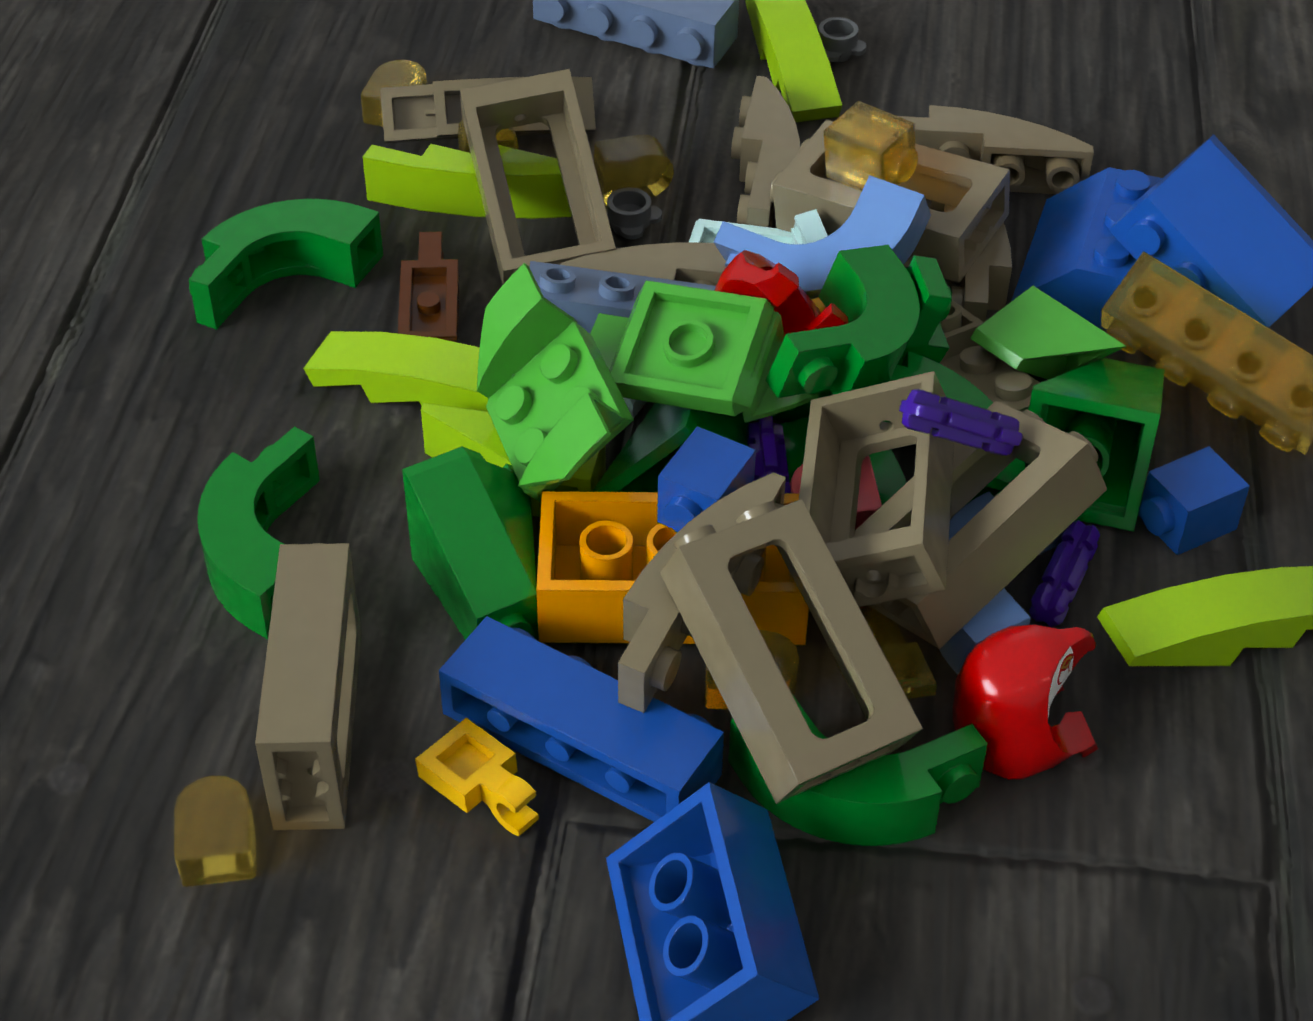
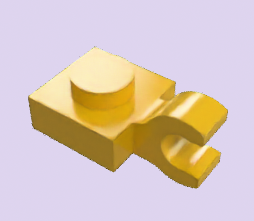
M468 718L461 721L415 758L418 777L464 812L468 813L483 801L490 808L497 821L516 836H520L539 820L538 813L526 805L536 797V791L525 780L514 775L518 771L516 753Z

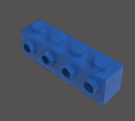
M486 616L439 669L444 715L458 722L468 718L505 746L653 822L657 821L708 782L715 785L722 775L723 731L713 727L706 719L699 715L686 714L656 698H652L644 713L618 703L617 679L594 669L587 661L580 657L568 656L537 641L523 629L510 628Z

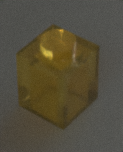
M857 101L824 130L826 177L862 192L869 175L900 185L909 180L916 170L918 153L915 149V123Z

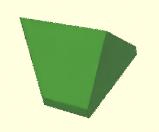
M1031 286L978 326L970 337L971 340L1014 369L1048 380L1100 360L1126 347V345L1035 286Z

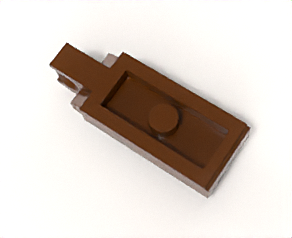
M442 231L419 232L418 260H401L398 334L433 337L458 343L459 262L458 259H444Z

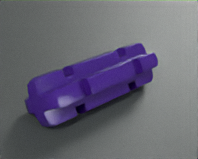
M921 389L911 390L907 400H902L899 411L903 413L902 424L910 430L924 434H930L931 431V435L976 449L982 448L984 451L1001 456L1010 455L1014 446H1019L1022 441L1023 434L1019 432L1020 422L1012 416L991 412L985 408L948 397H941L938 394Z
M772 416L761 418L759 422L749 423L746 429L748 447L756 449L754 481L774 472L786 477L785 493H791L783 426L773 423Z
M1075 520L1065 529L1061 537L1063 541L1057 545L1042 576L1043 583L1038 585L1031 599L1032 606L1029 613L1036 622L1044 621L1050 627L1063 623L1069 610L1068 604L1073 601L1088 569L1087 563L1092 560L1098 547L1097 542L1100 538V532L1094 525L1086 526L1080 520Z

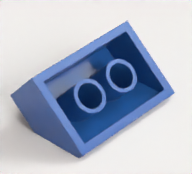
M1214 134L1135 201L1109 229L1112 235L1228 358L1268 329L1313 287V240Z
M1108 167L1046 199L1011 301L1031 286H1035L1098 328L1123 334L1142 266L1112 235L1109 229L1135 201L1162 178L1149 176L1137 170H1120Z
M708 782L606 857L639 1021H787L819 1000L767 809Z

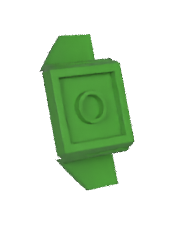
M523 263L502 285L485 307L478 359L477 392L488 398L486 408L517 476L518 486L522 488L525 494L541 502L542 491H554L564 481L570 480L583 464L634 419L593 337L573 317L544 298L529 266Z
M646 280L637 295L629 318L599 313L590 333L623 398L729 416H736L743 412L744 422L746 423L811 402L813 399H817L820 395L819 392L777 398L765 381L785 337L781 315L774 311L772 304L765 298Z

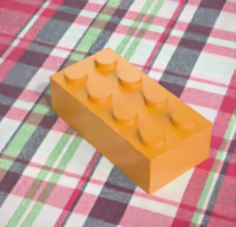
M542 491L536 587L539 642L630 643L623 640V598L642 570L677 533L672 528L657 522L658 492ZM784 494V505L799 500V494ZM769 545L762 555L764 557V567L754 592L750 596L741 593V596L766 645H805L809 608L777 546ZM687 635L683 644H695L691 636Z

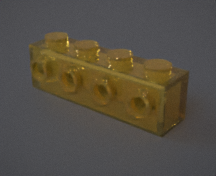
M1143 251L1102 308L1101 327L1107 330V334L1126 345V347L1122 348L1123 351L1135 354L1139 350L1157 361L1155 367L1165 369L1164 376L1170 381L1181 386H1186L1190 382L1208 393L1207 401L1219 412L1233 419H1238L1242 415L1260 426V435L1276 448L1285 452H1291L1295 448L1306 455L1313 445V355Z

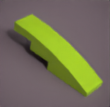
M745 0L760 59L767 60L773 85L779 91L781 90V94L788 104L795 122L839 117L842 102L826 51L806 1Z
M372 144L363 155L368 201L419 211L486 217L471 153L430 144L424 154L420 156ZM498 145L516 218L572 217L557 158Z
M331 331L303 368L313 387L361 385L370 403L419 401L421 406L423 403L488 412L486 408L488 398L477 392L480 347L433 337L389 332Z
M1313 566L1278 567L1225 574L1172 586L1103 607L1097 618L1129 666H1231L1244 648H1293L1306 630H1313Z

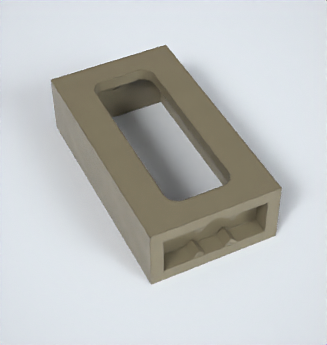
M570 69L461 89L462 119L502 285L523 263L530 266V261L560 265L562 262L588 254L616 250ZM540 122L546 124L550 129L579 245L525 256L496 135L502 129Z
M826 119L815 134L802 143L798 154L784 171L781 170L776 174L770 189V200L774 203L776 228L791 232V228H794L795 215L816 209L828 236L846 222L863 190L828 180L833 172L865 182L869 175L924 194L926 199L956 207L950 212H940L929 208L931 217L915 250L903 265L908 267L914 255L936 258L944 279L960 283L1009 215L1010 169Z
M935 371L811 400L799 500H803L859 607L946 590L954 442L931 435V431L930 434H924L907 429L902 424L903 413L899 411L901 401L907 400L911 390L921 389L938 394L941 397H946ZM916 444L911 526L854 537L862 461L872 453ZM870 570H876V571H878L879 573L873 574V573H870V572H868V571H870Z
M996 400L987 409L991 412L1012 416L1020 422L1019 432L1023 434L1021 444L1019 446L1015 445L1010 455L1001 456L984 451L982 448L976 449L954 442L950 519L1015 458L1030 465L949 540L946 590L868 606L938 649L943 647L1107 490L1096 463L1099 459L1098 453L1083 435L1075 431L1066 433L1045 423L1042 418L1032 411L1024 410L1021 412ZM914 476L855 530L854 537L911 526ZM870 570V571H868V572L873 573V574L879 573V572L876 571V570Z
M802 499L780 508H776L773 501L761 503L741 514L735 521L736 525L718 532L715 531L713 525H705L688 532L675 542L674 545L677 550L660 572L776 804L897 750L923 729ZM769 545L777 546L865 715L866 722L827 739L818 738L811 732L728 570L729 561Z
M349 543L280 544L255 740L273 830L345 829L362 636Z

